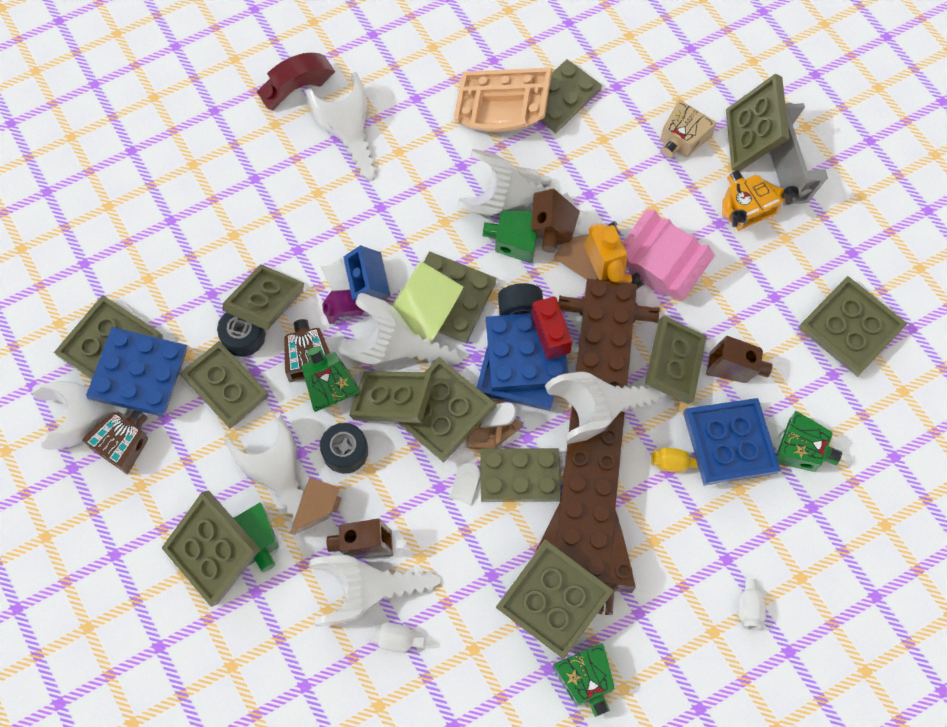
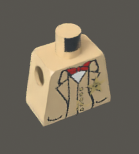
M679 99L662 130L660 140L665 144L661 149L662 153L668 158H672L676 152L689 157L713 136L717 122Z

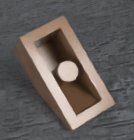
M309 477L290 534L296 535L327 520L332 511L337 513L342 497L337 496L340 487Z

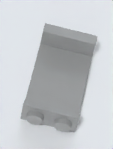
M786 103L790 139L770 151L780 187L797 186L799 189L800 198H793L792 204L808 203L828 179L826 169L807 171L793 124L804 110V103Z

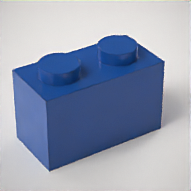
M360 245L343 256L352 300L356 301L360 293L381 300L391 295L381 252Z

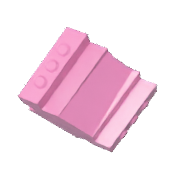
M645 210L623 241V246L627 252L626 267L630 269L629 274L633 275L638 272L641 276V281L663 297L667 294L673 299L678 300L685 299L715 257L709 245H700L695 236H691L676 227L670 219H661L656 210Z

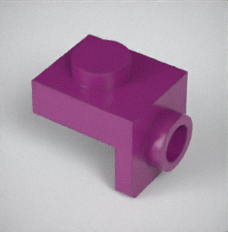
M350 290L331 291L322 303V310L329 324H335L339 317L359 316L364 312V310L356 305V301L352 300Z

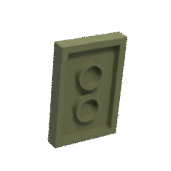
M566 59L552 72L545 118L539 121L554 133H557L601 91L602 84Z
M260 264L223 302L222 311L268 331L303 291L304 283Z
M665 315L661 317L658 321L645 384L686 404L692 403L695 399L707 336Z
M220 341L179 373L229 429L269 397L268 392Z
M364 371L358 387L360 393L355 395L349 416L353 420L422 423L435 377L431 372Z
M559 448L480 449L481 502H560Z

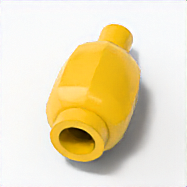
M663 447L652 452L651 464L652 466H657L661 471L681 473L688 468L699 469L696 458L690 457L684 450Z

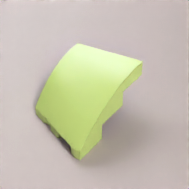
M420 261L407 284L400 290L392 306L397 309L414 334H419L421 339L429 338L432 343L458 299L463 286Z

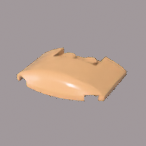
M552 68L463 72L454 120L469 128L488 132L514 131L536 123L545 118Z

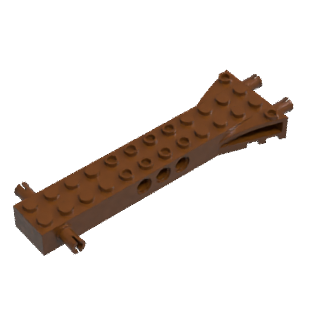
M587 278L582 298L559 295L558 303L561 311L580 313V316H582L575 372L590 373L614 387L617 385L620 388L627 386L633 323H635V320L658 324L660 307L637 305V284L615 283ZM572 405L568 432L579 427L578 413ZM623 411L600 434L586 441L567 444L561 501L536 549L537 551L545 539L612 588L614 592L605 603V615H613L615 591L633 593L636 588L624 536L615 509L625 415ZM604 605L597 614L602 615V612H604Z

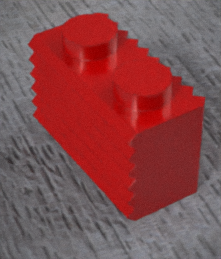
M553 296L534 302L531 318H533V323H535L534 327H536L538 332L537 336H539L543 346L542 349L546 359L550 360L571 353L573 341L557 298Z

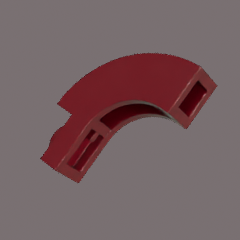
M314 52L298 54L273 67L267 73L270 79L257 93L267 109L273 111L294 90L306 85L321 87L336 71L323 54Z

